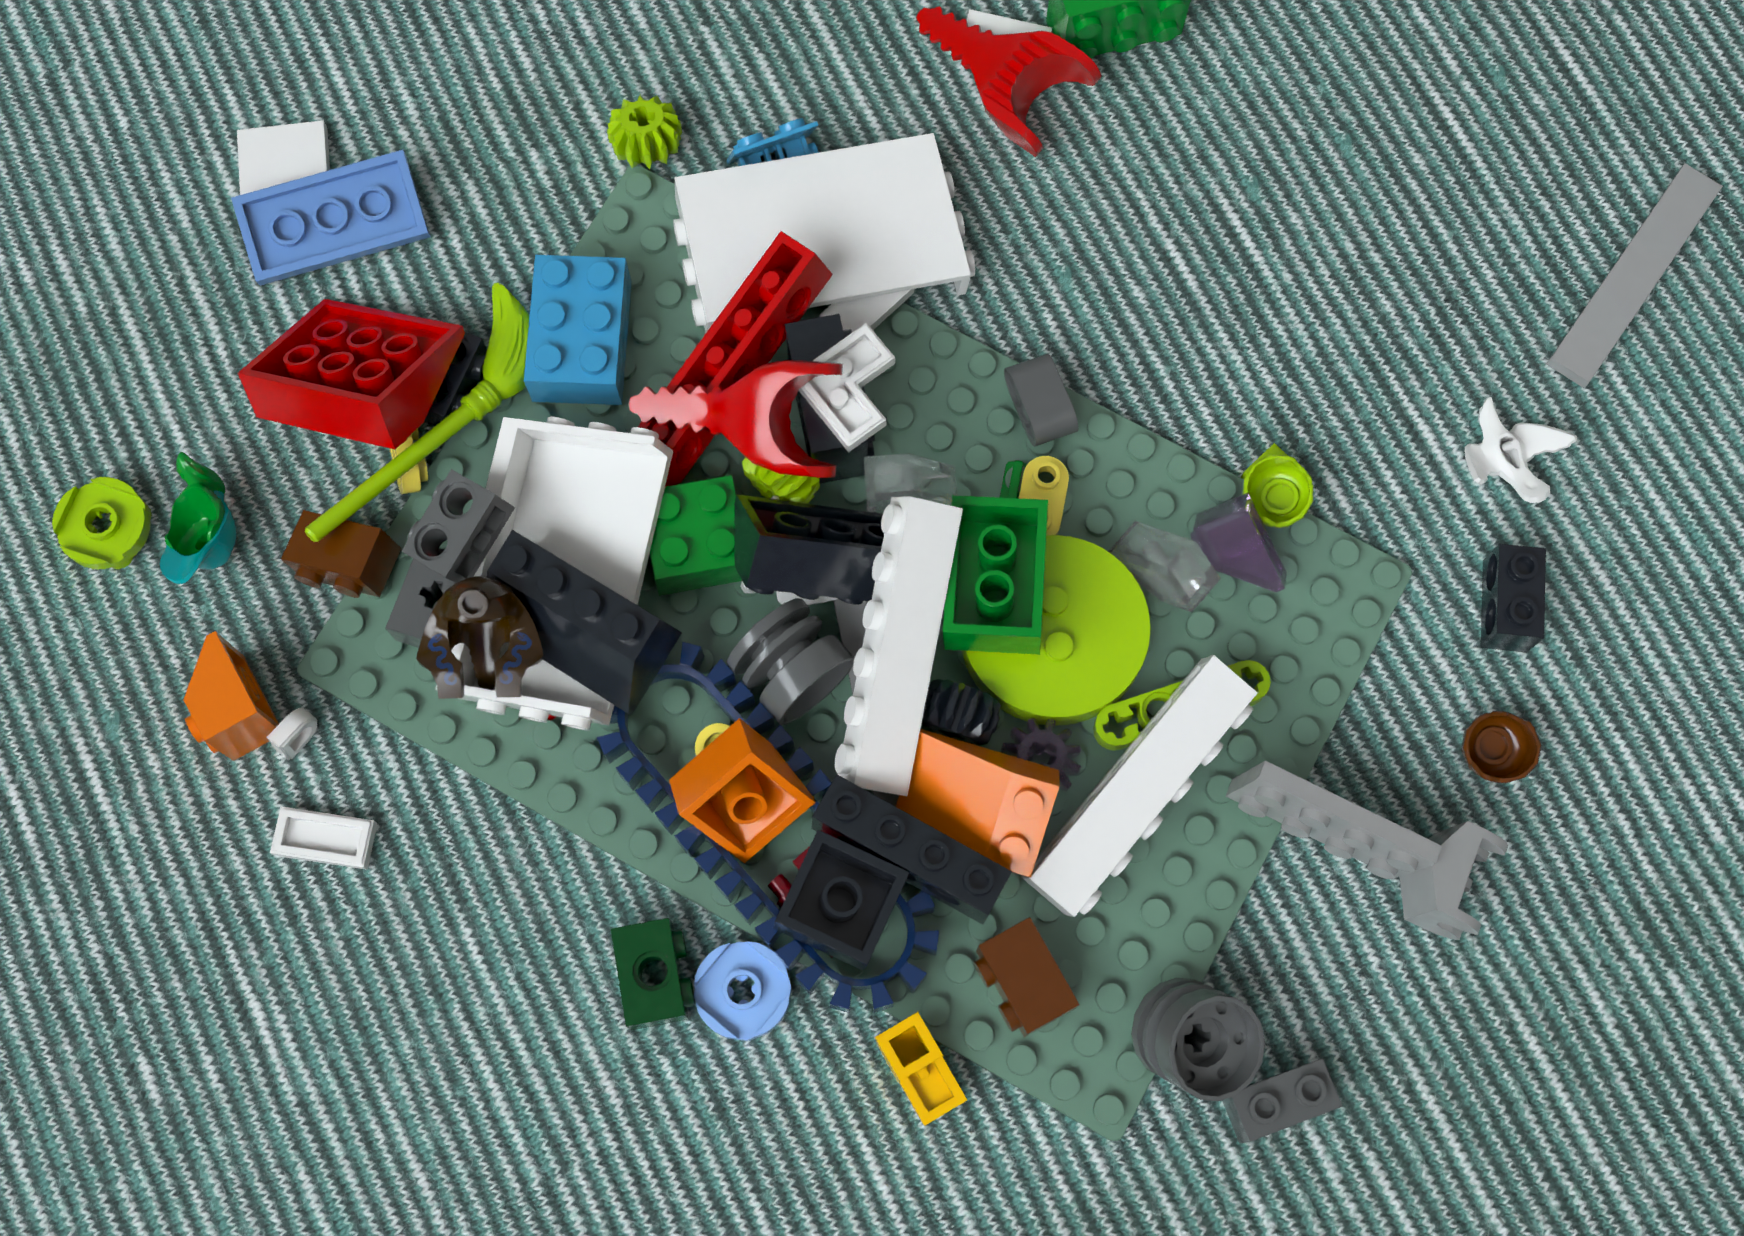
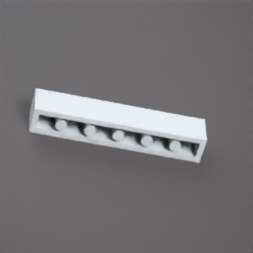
M912 496L891 497L890 504L883 512L881 529L884 532L881 552L876 555L872 566V578L875 580L872 600H869L863 613V626L866 628L863 646L857 651L853 664L856 682L853 696L849 697L844 710V721L847 724L844 744L839 746L835 756V770L838 775L863 789L903 796L908 795L963 511L962 508Z
M1215 655L1201 659L1038 856L1031 878L1024 875L1021 878L1064 915L1075 917L1078 912L1083 915L1089 912L1100 899L1102 892L1098 888L1108 875L1116 877L1131 861L1133 855L1128 851L1140 837L1146 840L1160 826L1163 818L1159 813L1170 800L1174 803L1178 802L1190 789L1193 780L1189 776L1200 763L1203 766L1208 765L1223 748V744L1219 740L1230 727L1234 730L1237 729L1253 711V707L1249 703L1258 692Z

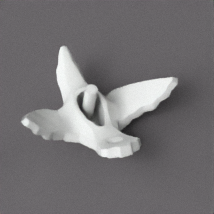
M1488 397L1480 408L1478 421L1483 432V442L1465 446V459L1474 481L1482 485L1488 480V475L1500 476L1513 486L1524 501L1540 503L1546 500L1550 495V486L1532 474L1527 462L1534 458L1535 455L1543 452L1555 453L1560 449L1570 447L1572 443L1577 441V436L1555 427L1523 422L1515 424L1508 431L1499 419L1492 397Z

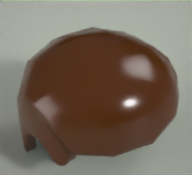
M1492 711L1491 713H1484L1476 717L1465 729L1461 751L1469 769L1476 775L1491 782L1508 783L1525 778L1535 768L1539 761L1542 745L1531 722L1506 711Z

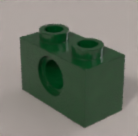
M669 918L612 928L611 935L626 1027L632 1031L689 1020L687 1007L695 1006V998L691 977L682 978L679 959L687 957L683 929L674 930L673 923ZM653 961L664 962L668 970L666 979L657 986L645 985L642 973L646 965Z

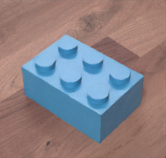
M535 255L524 383L532 402L622 405L632 283L626 258Z

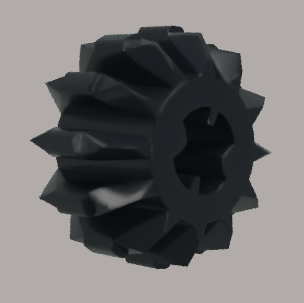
M948 679L932 680L928 687L921 724L929 728L930 731L937 732L946 737L979 746L988 744L992 733L996 731L1000 719L1001 704L996 698L991 697L989 693L977 690V688Z

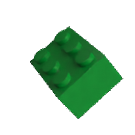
M1049 0L1046 23L1048 27L1052 28L1053 34L1076 46L1092 59L1096 55L1112 51L1119 53L1127 52L1137 45L1153 41L1159 43L1167 42L1177 35H1181L1191 0Z
M952 495L951 506L962 508L963 511L945 599L943 623L944 650L1040 655L1048 500Z

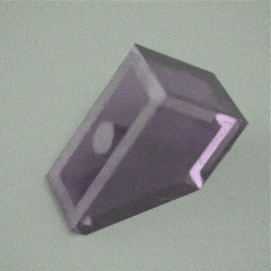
M1249 493L1197 514L1193 527L1194 531L1190 533L1191 540L1197 554L1201 558L1207 556L1213 570L1273 592L1285 589L1287 572Z

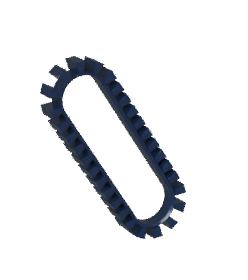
M682 641L680 665L663 664L651 683L652 685L665 679H683L693 682L707 692L733 723L740 718L760 735L775 727L773 716L761 703L757 705L746 721L740 715L756 705L754 695L741 680L726 698L721 694L722 691L736 684L733 671L722 659L718 661L707 676L698 672L705 658L701 646ZM614 705L610 724L618 723L619 732L596 738L609 764L628 750L632 754L633 758L616 767L620 777L632 791H634L647 773L653 778L652 781L635 790L639 799L652 813L666 796L673 801L671 804L655 812L659 822L672 835L684 821V818L678 813L671 785L632 742L628 730L629 714ZM779 725L768 738V741L782 756L794 749L793 738ZM801 747L796 750L787 762L799 779L814 770L813 761ZM820 769L806 785V788L815 800V804L810 807L813 813L819 805L818 801L823 799L832 783ZM691 825L674 835L679 845L690 857L695 854L705 839L713 847L694 858L698 867L710 880L725 862L733 870L714 881L718 890L730 903L744 885L748 887L753 894L734 904V906L749 925L753 923L764 907L773 917L755 927V931L764 943L771 948L782 934L773 929L774 922L780 911L726 849L695 826ZM905 882L903 887L907 886L909 883ZM923 891L907 902L899 894L895 905L901 911L906 923L907 942L900 959L892 968L879 976L869 979H853L842 976L832 970L811 946L792 938L793 941L776 950L775 954L789 971L793 969L804 953L810 958L814 964L795 975L797 981L810 995L824 976L838 984L831 999L830 1008L850 1013L852 989H871L873 1012L876 1013L892 1008L894 1005L884 985L898 975L910 991L914 993L926 979L927 973L908 963L913 949L936 956L939 930L915 932L913 918L933 913L935 905L930 895Z

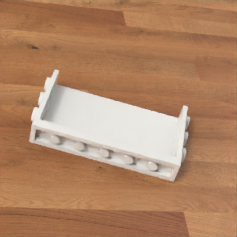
M934 133L674 177L675 200L680 217L679 219H673L674 231L678 246L686 245L689 258L682 259L687 286L695 285L698 299L691 300L693 317L696 327L704 325L705 333L715 322L780 231L816 253L833 274L809 308L954 282L958 296L966 294L970 277L975 276L973 254L971 250H964L961 238L965 235L963 216L961 211H954L951 198H954L953 178L950 172H944Z
M503 417L486 489L514 506L515 509L474 577H487L488 568L510 532L514 530L638 605L673 450L658 439V433L645 428L633 427L630 433L617 432V429L613 426L599 422H589L588 428L575 426L573 422L559 417H548L546 422ZM508 642L502 645L499 658L507 651ZM459 643L451 650L455 657L463 663L464 697L458 699L478 702L476 707L478 710L505 715L506 707L520 710L519 717L547 723L548 715L563 717L562 725L581 730H590L591 723L608 726L610 724L614 704L544 660L537 665L527 668L522 678L521 697H497L495 687L493 690L479 687L468 647L464 643Z

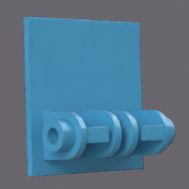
M799 118L778 127L779 130L774 132L775 136L767 139L763 138L762 132L744 137L737 141V145L733 146L734 150L727 158V164L737 162L738 166L761 163L760 156L763 157L764 162L772 161L769 154L772 152L775 153L777 160L784 159L782 149H784L787 158L819 153L815 143L807 144L805 139L817 128L818 122L805 125L804 119Z

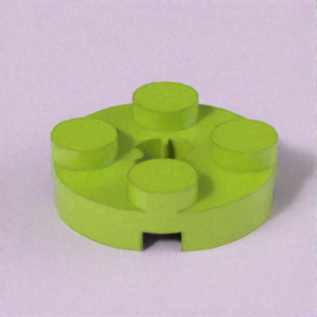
M111 477L90 479L93 483L85 484L79 489L75 486L67 491L58 502L52 520L53 531L58 537V543L61 545L60 548L76 563L91 569L99 570L111 567L121 569L128 566L132 562L133 557L142 549L148 538L152 517L149 506L130 485ZM109 513V520L112 522L110 527L102 533H97V529L92 525L93 520L97 516L103 519L102 514Z

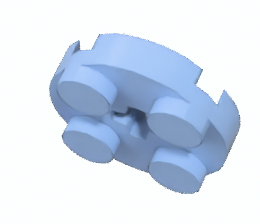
M736 942L717 947L700 964L694 982V998L700 1017L710 1029L728 1039L750 1041L768 1034L778 1026L789 1008L792 987L786 966L776 956L774 951L757 942ZM747 978L752 979L755 982L751 988L755 995L753 1000L748 1002L742 999L738 1004L733 1002L731 998L734 995V990L730 987L731 983L735 979L742 983Z

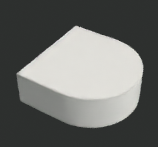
M298 708L288 714L266 738L276 751L287 760L293 759L314 735L317 728V719L304 708Z

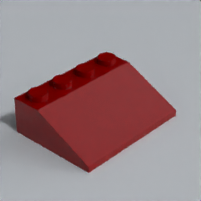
M323 299L240 370L238 376L256 418L395 450L423 424L465 335V331L462 325Z

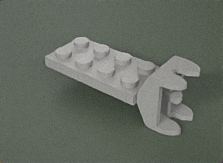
M1263 761L1232 779L1226 797L1238 802V808L1243 812L1260 818L1267 816L1282 823L1281 828L1293 836L1300 838L1311 837L1325 844L1324 849L1330 854L1344 859H1351L1353 857L1367 864V870L1378 877L1385 879L1399 877L1404 920L1449 939L1460 940L1462 931L1478 935L1481 923L1459 910L1458 907L1463 893L1469 892L1473 881L1469 876L1474 861L1486 862L1489 852L1500 855L1506 854L1508 843L1501 837L1470 821H1466L1437 832L1427 839L1267 761Z

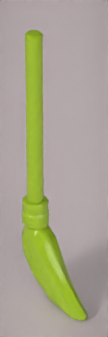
M497 282L492 286L493 323L482 371L484 380L476 385L468 395L461 398V406L305 527L306 535L313 542H319L472 420L481 421L487 413H492L501 405L502 400L516 395L525 388L524 371L530 315L504 285Z

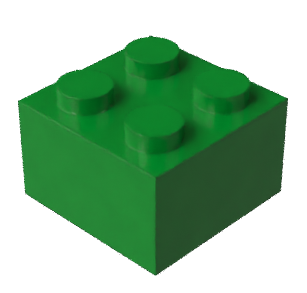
M732 475L665 487L650 549L659 596L742 581L735 568L734 503L736 493Z

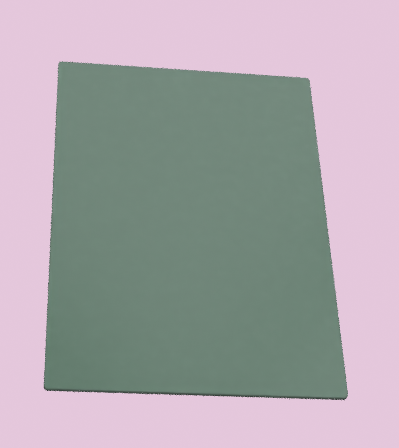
M640 165L634 168L629 166L570 254V256L626 258L632 283L622 405L532 402L526 386L516 395L502 400L501 405L492 413H487L481 421L472 420L446 441L427 470L428 481L421 482L420 492L411 494L386 532L401 547V551L407 542L410 529L422 518L432 501L435 488L441 481L445 480L451 469L486 489L503 417L546 422L548 417H559L573 422L575 426L588 428L589 422H599L613 426L617 429V432L630 433L631 428L638 427L641 423L638 414L629 410L630 397L640 394L645 387L652 388L655 393H658L661 387H667L706 334L704 325L696 327L693 317L691 300L698 299L695 285L687 286L682 259L689 258L686 245L678 246L673 219H679L680 217L675 200L674 183ZM903 303L873 330L895 356V364L864 386L865 394L886 418V426L874 434L875 441H873L875 457L867 459V475L821 483L820 488L813 494L815 497L808 504L883 514L885 508L891 502V497L912 496L950 506L952 495L999 498L1005 466L1008 462L1019 460L1028 464L1031 460L1040 456L1057 458L1065 465L1069 474L1068 488L1058 535L1086 540L1114 555L1132 573L1148 605L1151 628L1148 651L1133 684L1118 702L1183 681L1201 659L1215 655L1226 666L1245 660L1259 662L1270 675V688L1262 700L1251 706L1253 711L1241 726L1235 730L1230 727L1219 741L1223 744V748L1219 754L1206 766L1200 763L1189 776L1193 780V784L1187 793L1176 803L1170 800L1162 809L1159 815L1163 818V821L1156 831L1146 840L1140 837L1128 851L1133 857L1125 869L1116 877L1109 874L1099 886L1098 890L1102 892V895L1089 912L1085 915L1078 912L1075 917L1064 915L1021 878L1023 875L1014 872L1008 878L983 925L930 896L935 905L934 912L914 917L913 919L915 932L939 930L936 956L913 949L908 963L927 973L926 979L914 993L910 991L898 975L884 984L894 1005L892 1008L882 1011L900 1021L919 1012L936 1042L1107 1140L1118 1141L1124 1135L1155 1075L1145 1068L1135 1053L1131 1032L1137 1008L1144 996L1159 983L1174 978L1195 979L1201 983L1203 982L1281 830L1282 823L1267 816L1260 818L1249 815L1238 808V802L1226 797L1232 779L1263 761H1267L1307 780L1412 576V569L1406 563L1309 513H1306L1303 519L1289 527L1275 528L1265 526L1256 520L1245 506L1242 495L1244 479L1067 387L1065 389L1074 407L1078 421V432L1034 447L1027 437L1004 377V369L1019 364V362ZM831 304L808 308L799 321L819 318L820 314ZM786 339L769 363L788 360ZM795 397L792 401V409L789 415L791 420L790 429L796 443L807 454ZM722 433L715 435L680 483L684 484L732 475L736 495L766 498L761 496L758 489L751 485L750 479L744 475L742 461L745 456ZM1013 467L1007 471L1005 476V483L1008 488ZM1023 467L1018 492H1020L1021 481L1025 467ZM1049 472L1038 474V478L1044 483H1050L1054 480L1053 475ZM473 499L465 504L463 514L470 509ZM447 540L444 541L439 548L445 550L447 546ZM401 551L380 597L361 593L359 598L344 595L297 667L298 674L304 680L764 943L756 933L755 927L773 917L764 907L753 923L749 925L738 913L734 904L753 893L744 885L730 903L714 883L717 879L733 871L725 862L710 880L698 867L694 858L713 847L705 839L695 854L690 857L679 845L674 835L690 827L692 824L684 819L671 835L655 815V812L671 804L673 801L666 796L652 813L635 792L636 789L652 781L653 778L647 773L634 791H632L620 777L616 767L633 758L629 750L609 764L596 737L619 732L618 723L609 724V726L591 723L590 730H581L562 725L563 717L556 716L553 720H547V723L519 717V709L506 707L505 715H499L476 709L478 702L458 698L438 699V690H435L437 684L431 672L422 667L416 659L419 648L396 641L385 629L413 558ZM649 553L638 606L682 632L665 660L664 665H680L683 641L702 647L705 658L698 672L707 676L720 659L728 666L727 659L738 642L759 620L782 605L778 602L776 591L770 595L744 593L740 587L742 581L659 596L651 554ZM432 600L430 605L434 607L438 601ZM833 600L808 605L810 607L808 617L818 616L822 620V628L813 642L827 635H835L841 642ZM943 609L930 682L936 679H948L980 690L967 670L962 651L944 650ZM1242 673L1241 679L1254 689L1258 684V680L1256 678L1248 679L1246 674ZM744 674L735 675L736 684L721 692L725 698L740 680L743 683L742 678ZM848 674L814 708L797 720L787 725H781L793 738L794 749L782 755L786 763L799 747L813 761L814 770L800 778L805 787L819 769L831 782L836 774H838L835 770V756L839 746L844 744L847 724L844 721V710L849 697L853 696ZM665 679L650 685L633 715L629 714L628 730L635 746L670 784L669 779L696 756L695 742L697 736L705 727L714 723H723L731 726L733 722L700 686L683 679ZM770 681L756 688H749L750 692L754 695L756 705L740 714L745 721L760 703L759 698ZM1153 701L1148 704L1146 712L1150 720L1165 702ZM1137 708L1131 709L1134 713L1132 719L1122 723H1117L1114 716L1109 717L1107 726L1103 728L1105 733L1113 732L1117 739L1122 738L1124 728L1138 723ZM1000 709V719L995 733H992L988 744L980 745V747L1059 770L1060 787L1038 853L1039 856L1128 747L1112 751L1098 744L1093 733L1096 717L1075 724L1049 726L1021 720ZM775 719V727L761 734L766 740L780 725ZM1138 723V732L1141 733L1143 729ZM921 724L920 729L930 731L929 728ZM865 789L866 791L873 794L872 790ZM810 808L746 863L732 855L779 910L781 909L777 905L779 899L768 888V884L781 873L793 884L798 869L793 865L792 861L811 845L816 831L812 829V816L814 813ZM908 884L902 888L900 894L907 902L922 890ZM894 905L871 959L863 971L835 957L831 959L828 954L816 948L813 949L832 970L842 976L853 979H869L888 971L900 959L907 942L906 923L901 911ZM1030 917L1080 1005L1073 1011L1024 1038L1019 1028L1013 1032L1008 1028L998 1009V1005L1004 1002L995 985L989 988L985 986L973 962L979 959L976 953L978 945ZM782 933L772 945V948L778 950L793 941V939ZM805 953L798 961V963L807 968L814 964ZM852 989L854 995L873 1005L871 989Z

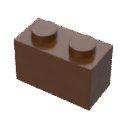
M303 510L281 557V560L296 572L294 578L314 588H321L322 583L332 585L338 592L354 598H359L361 593L380 597L401 551V547L381 528L345 520L319 542H313L306 535L305 527L322 514Z
M1030 917L978 945L976 953L979 959L973 962L987 988L995 985L1004 1001L998 1005V1009L1011 1032L1019 1028L1025 1038L1073 1011L1080 1005Z

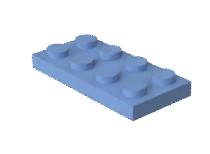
M404 150L231 198L255 281L260 286L431 237Z

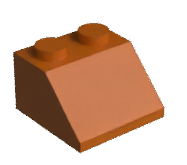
M216 631L208 634L183 699L191 714L185 718V722L198 743L205 741L213 753L219 751L232 761H235L268 743L269 740L266 737L279 725V722L244 655Z
M740 718L669 779L679 815L743 863H746L815 804L814 797L775 747Z

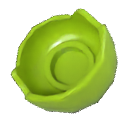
M1268 455L1255 462L1244 478L1242 495L1245 506L1256 520L1267 527H1289L1303 519L1313 504V481L1311 475L1294 457L1289 455Z

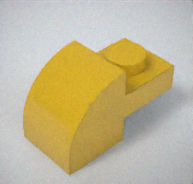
M919 1012L875 1037L887 1064L897 1082L901 1085L923 1126L967 1101Z

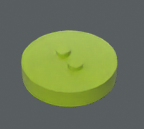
M1046 535L1040 655L962 651L963 659L976 686L980 691L989 693L991 697L996 698L1001 704V710L1021 720L1040 725L1059 726L1083 722L1096 717L1108 705L1117 703L1133 684L1144 663L1150 642L1151 628L1148 605L1132 573L1107 550L1094 543L1071 536Z

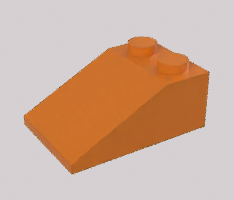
M920 729L908 795H899L896 807L1008 870L1031 878L1060 787L1059 770Z

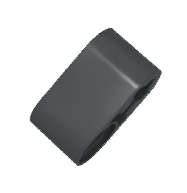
M1049 354L1004 369V377L1009 394L1027 437L1034 447L1078 432V421L1074 407L1056 365Z

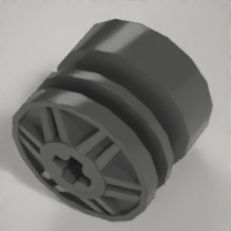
M795 598L782 604L759 620L738 642L727 659L728 667L735 675L744 674L742 678L743 684L748 689L756 688L770 681L759 699L760 703L780 725H787L797 720L821 702L850 672L855 659L835 635H827L813 642L822 628V620L818 616L808 617L810 607L801 598Z
M1174 978L1159 983L1144 996L1134 1014L1131 1032L1136 1055L1145 1068L1200 1100L1221 1101L1239 1094L1253 1081L1262 1064L1265 1039L1262 1024L1252 1008L1237 998L1215 990L1195 979Z

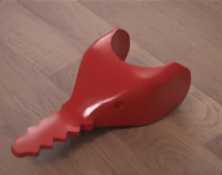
M940 6L933 9L923 8L916 16L920 24L919 32L921 35L930 34L931 43L941 42L940 48L943 52L951 51L953 61L962 60V66L972 71L985 112L1008 139L1034 157L1038 156L1043 149V145L1038 137L1026 126V116L1034 99L1042 91L1055 84L1078 82L1087 86H1094L1102 77L1099 68L1089 56L1065 39L1051 32L1035 31L993 35L991 30L981 32L979 25L968 27L966 19L956 21L953 12L943 15V10Z
M805 360L770 362L757 367L729 387L724 389L718 385L711 392H708L702 385L697 386L692 393L684 386L679 387L675 393H672L666 386L661 387L658 393H655L650 387H645L640 394L630 397L629 410L638 414L643 423H648L653 418H656L660 426H665L670 421H673L678 429H683L690 424L696 433H699L706 427L710 429L713 435L722 433L753 464L778 474L816 478L836 477L837 465L809 457L796 443L790 429L791 420L789 415L792 409V401L797 396L801 387L814 377L842 375L843 364Z

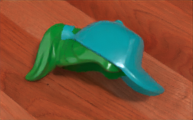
M180 452L176 460L177 472L188 486L180 493L172 506L170 530L165 535L167 545L160 559L162 574L169 581L176 584L186 583L198 568L206 570L216 569L224 565L232 554L237 537L234 517L224 502L225 485L222 479L213 470L197 463L184 452Z

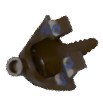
M475 576L457 582L444 592L427 621L416 657L418 663L431 672L437 684L438 699L464 697L463 663L451 652L453 647L459 643H464L470 650L471 662L474 664L473 670L476 672L475 677L478 679L477 683L480 688L493 690L495 687L497 697H521L522 678L527 668L537 665L542 661L543 649L533 620L524 605L512 592V589L493 578ZM508 642L507 651L499 658L502 645Z

